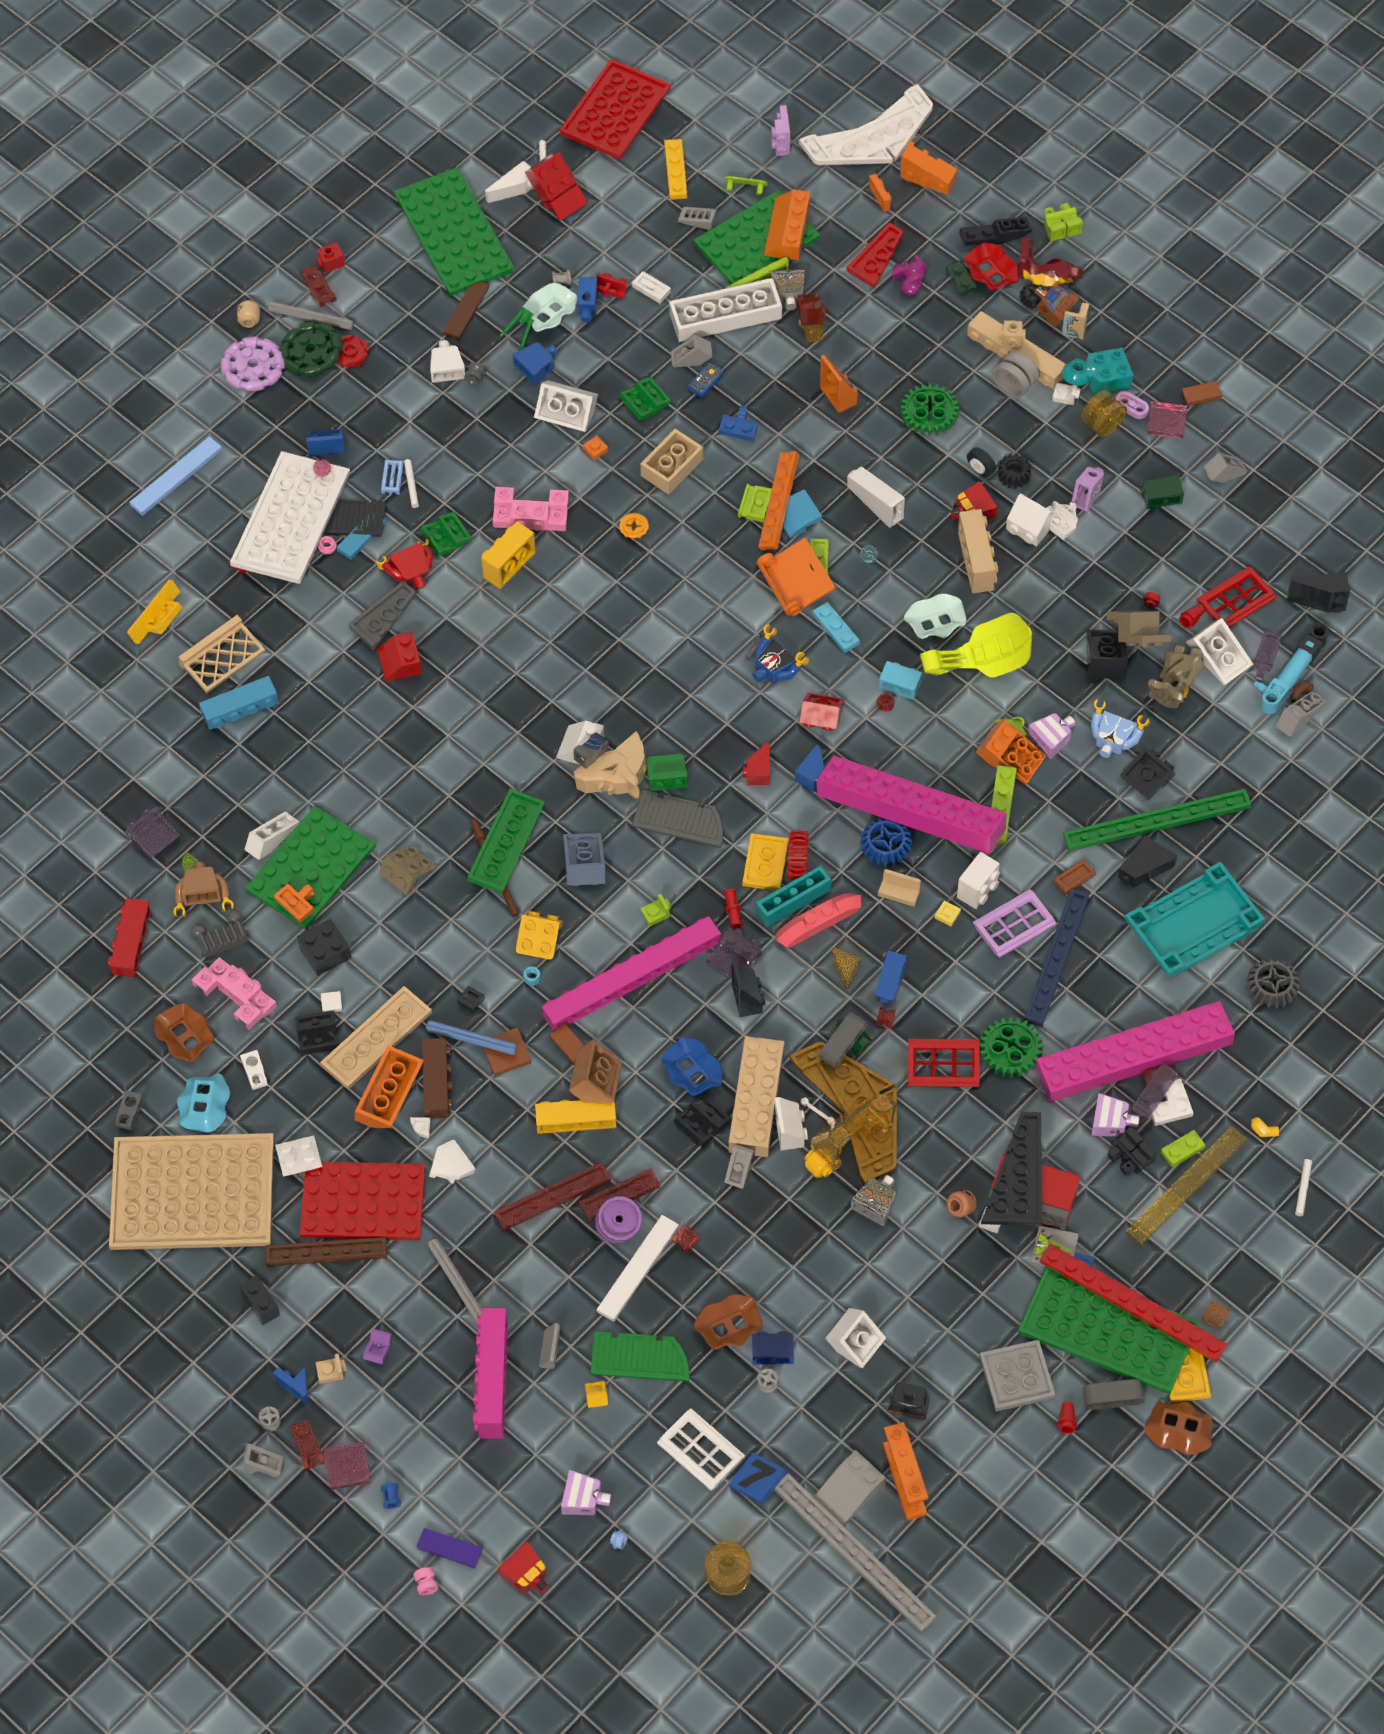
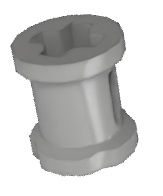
M570 270L561 273L552 272L553 283L571 286Z

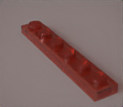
M600 1162L495 1211L494 1215L502 1230L505 1231L610 1182L611 1177L603 1163Z

